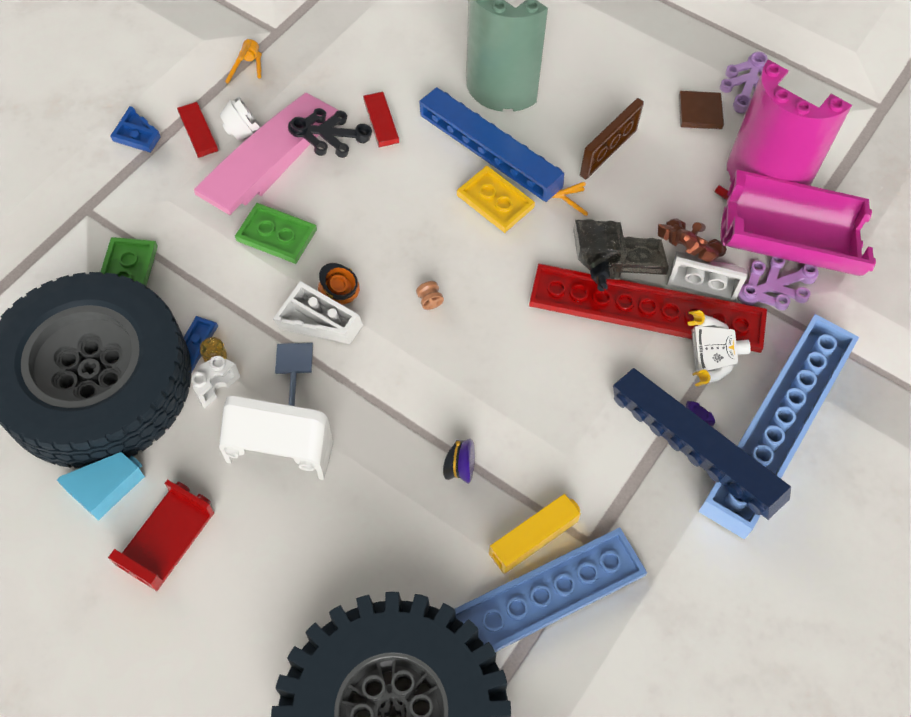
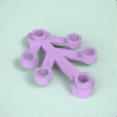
M754 52L749 56L748 61L727 67L725 74L731 79L722 80L720 85L722 92L729 93L734 86L745 83L742 93L735 97L733 103L734 110L737 113H744L748 109L751 101L749 96L753 85L756 88L759 80L757 74L758 72L761 74L768 59L767 55L763 52ZM751 69L749 73L737 77L739 72Z
M772 257L766 283L757 286L759 276L764 274L766 265L762 261H754L750 269L751 276L748 284H743L738 294L739 301L745 305H754L756 302H762L774 306L778 310H786L789 306L790 298L795 299L799 303H805L810 296V291L807 288L800 287L794 290L785 286L798 281L804 284H813L818 277L819 271L816 266L805 264L800 268V271L777 279L780 269L784 266L785 259ZM772 292L779 295L775 298L765 293Z

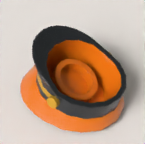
M328 263L321 268L319 272L320 282L318 284V291L341 305L352 302L358 296L360 291L359 282L355 273L350 268L348 269L338 263Z

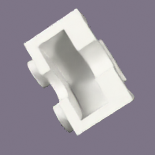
M214 356L211 360L201 364L192 375L191 381L194 392L203 408L205 409L217 398L215 393L219 387L229 388L240 378V374L234 362L221 356Z

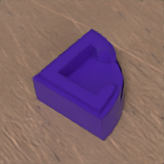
M687 401L686 407L710 426H714L715 419L711 412H708L697 402Z

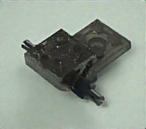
M592 219L575 220L573 233L578 260L590 270L591 279L597 284L599 291H605L604 288L607 290L606 279L620 280L621 273L667 275L669 266L662 239L624 237L621 222L594 221Z

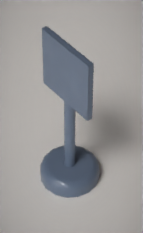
M313 343L277 344L275 374L291 373L290 406H295L297 373H312Z

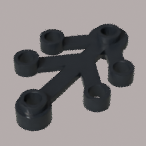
M317 108L308 117H295L288 124L290 134L306 139L314 146V152L319 156L327 153L328 145L324 141L318 140L313 134L320 135L336 149L335 154L340 158L347 157L349 147L334 136L355 138L359 143H366L372 135V129L367 124H358L355 130L335 128L334 126L337 124L344 125L346 123L347 114L344 111H336L333 117L325 121L326 111ZM315 122H317V123H322V124L319 125V126L312 125V124H314Z

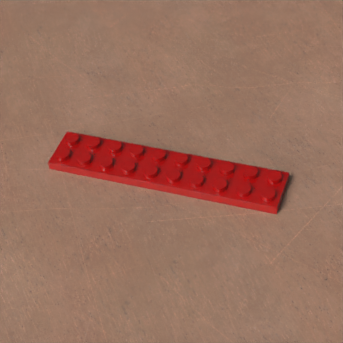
M538 264L529 307L692 339L691 330L698 326L688 325L689 321H694V316L688 313L700 310L704 315L713 317L727 324L729 329L735 330L736 341L749 340L750 351L761 353L763 350L767 309L614 278H607V290L604 288L605 291H599L597 284L591 279V274Z

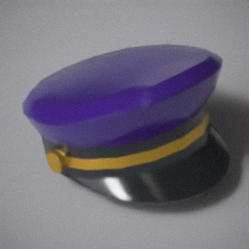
M471 438L456 440L447 453L443 465V475L446 480L461 478L467 484L471 482L475 465V447Z

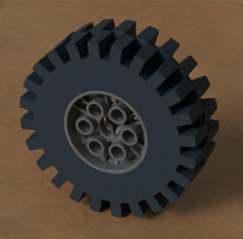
M385 592V601L373 603L370 595L356 598L357 608L345 612L342 606L339 605L329 611L331 621L321 628L316 622L305 632L309 641L302 650L294 646L287 657L291 668L287 676L280 674L275 689L280 694L278 706H272L271 717H355L362 710L370 712L371 717H378V714L381 717H386L390 715L391 704H393L396 713L401 714L400 717H511V701H508L506 693L507 679L504 670H499L495 662L496 652L489 642L484 644L480 640L478 628L469 619L465 623L458 620L455 609L445 603L442 604L440 609L430 606L427 596L415 594L412 602L402 601L399 592ZM392 671L391 684L386 685L382 673ZM400 678L410 679L412 684L407 691L396 689V682ZM373 682H378L382 685V691L376 696L367 694V687ZM423 682L430 688V690L423 694H414ZM357 693L366 699V704L352 703L355 694ZM425 701L429 704L430 709L426 715L419 716L414 713L413 707L417 702Z

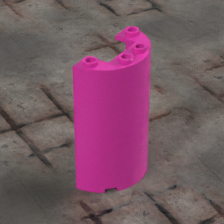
M768 59L763 67L727 161L730 182H732L736 170H742L811 186L852 105L833 94H830L820 107L802 99L778 85L788 74L789 70Z
M736 170L727 194L729 196L727 206L723 210L720 231L722 245L856 276H863L868 271H873L876 264V258L873 256V247L868 246L862 255L863 240H861L860 234L861 228L865 222H869L872 215L869 199Z

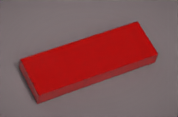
M384 92L364 95V104L378 147L399 143V137Z
M194 102L178 107V113L197 157L200 158L217 152V145L198 103Z

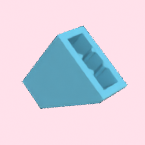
M119 452L62 475L57 481L99 521L145 476L140 470L142 464L131 455L128 458L122 452Z

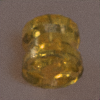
M210 337L201 343L200 352L204 362L211 360L214 356H221L227 359V352L219 338Z

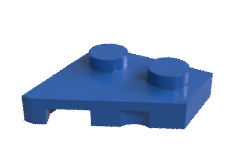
M129 106L110 135L113 142L150 153L161 138L159 131L149 125L143 116L140 117L131 106Z

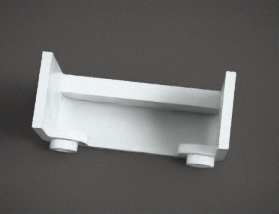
M237 396L226 398L223 407L219 444L226 463H232L233 458L244 455L245 450L294 458L300 469L305 471L316 469L319 479L324 480L333 447L328 417L324 413L313 409Z

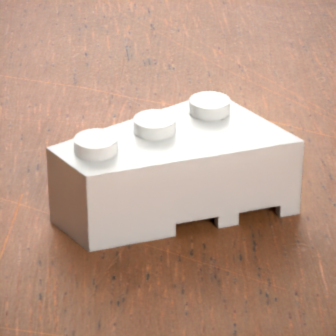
M301 281L273 318L281 330L351 344L363 326L357 313Z

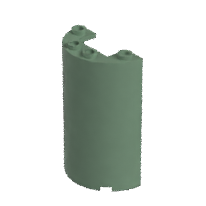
M505 0L468 1L466 85L471 96L481 105L496 111L503 112V109H513L514 112L524 110L537 103L548 8L539 1L525 0L516 8Z

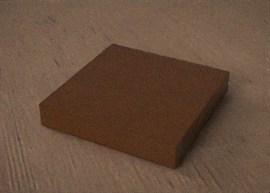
M680 91L679 110L681 127L723 129L724 119L721 93Z

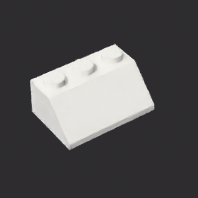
M676 251L667 286L735 302L747 278V272L745 268L735 264H727L715 260L708 263L698 258V256Z

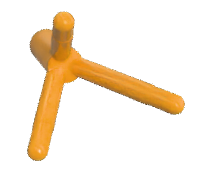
M585 182L561 189L552 197L561 198L583 215H588L587 211L565 196L584 191L585 188L583 186L586 185Z

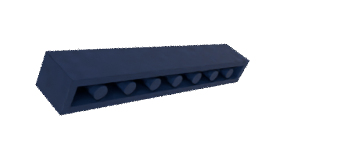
M635 368L631 369L613 385L614 400L621 408H627L639 422L643 421L650 426L651 431L655 435L662 436L674 450L684 453L694 466L703 468L713 481L722 483L727 487L732 496L737 499L741 498L755 514L762 515L769 520L790 500L791 486Z

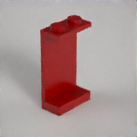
M168 479L164 484L169 492L124 551L121 553L114 549L108 556L115 566L155 591L159 590L214 514L209 499L201 494L195 496L189 492L190 489L183 483L178 481L175 484Z

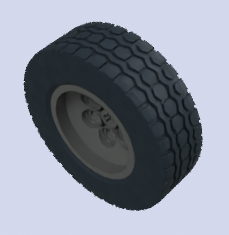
M84 272L73 274V276L66 275L56 278V281L51 280L41 284L40 288L37 289L36 287L27 292L24 298L20 297L12 304V308H8L0 316L2 318L0 320V425L22 448L37 458L68 468L72 466L74 468H82L119 452H122L128 458L131 455L135 456L138 454V451H144L153 444L154 440L157 441L166 433V428L169 429L176 420V415L179 416L183 409V402H186L189 393L188 387L191 384L189 350L176 319L165 302L150 288H147L138 281L122 275L119 277L118 274H103L102 272H89V274Z

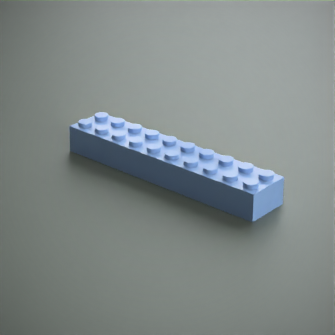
M815 314L737 446L779 478H782L859 337ZM720 482L714 484L699 510L701 514L743 539L753 530L761 516L755 514L741 498L737 499L732 496L727 487Z

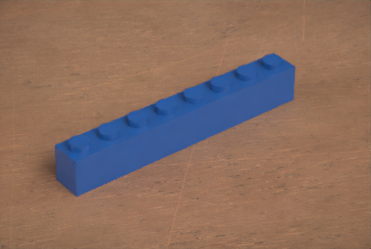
M436 87L419 101L421 117L543 201L547 202L563 188L564 172L559 167L552 165L542 156L531 151L526 145L513 139L511 135L503 132L493 123L488 122L478 113L467 108L462 102L452 98L447 92H443Z

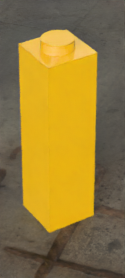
M563 494L491 544L489 555L503 574H506L575 525L581 515L578 504L573 499H569L566 494Z

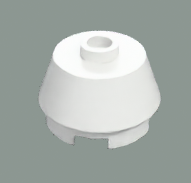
M239 96L233 101L229 100L220 113V117L224 122L222 126L229 135L233 134L237 140L249 138L261 127L252 112L244 106L245 103Z

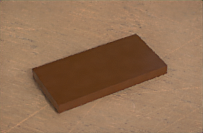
M637 98L585 147L580 171L582 178L588 179L637 131L644 105L643 100Z

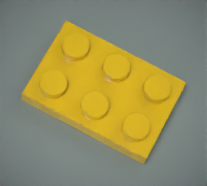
M487 165L457 189V196L504 233L535 207V202Z

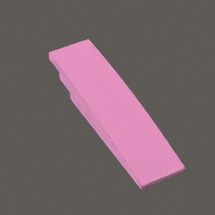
M308 93L303 94L265 123L224 159L194 189L195 195L231 215L241 203L246 206L257 194L262 196L310 145L303 137H295L288 131V124L293 118H306L314 113L315 109L321 108L326 111L325 121H327L339 110ZM315 122V123L312 124V125L319 126V125H321L322 123H317V122Z

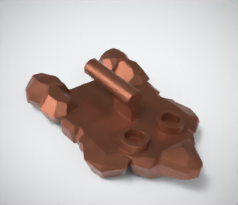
M677 218L666 222V225L658 224L659 237L666 241L669 239V243L674 246L683 244L687 248L685 252L694 256L699 253L698 258L708 263L726 254L727 248L722 245L721 241L713 239L708 242L697 236L698 232H703L706 229L703 223H694L692 231L686 230V223Z

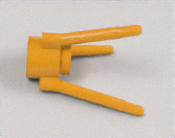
M247 39L243 42L238 58L225 80L227 84L243 59L246 61L256 59L257 77L261 78L262 53L258 51L259 45L256 41Z

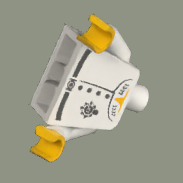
M700 310L690 311L688 314L694 316V321H689L688 325H698L691 330L695 372L692 375L699 377L700 382L695 384L698 387L707 383L717 382L732 371L733 366L738 364L737 355L750 354L749 340L736 341L735 330L729 329L727 324L704 315Z

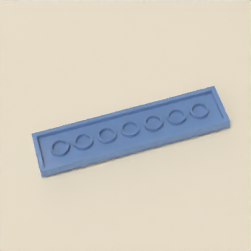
M619 527L455 608L456 618L463 623L468 619L473 622L478 628L480 640L484 644L489 642L495 652L646 576L647 571Z

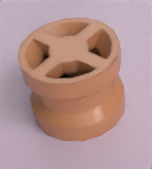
M435 281L425 282L416 289L418 297L422 299L421 305L425 310L437 308L444 301L442 294L438 292L439 286Z

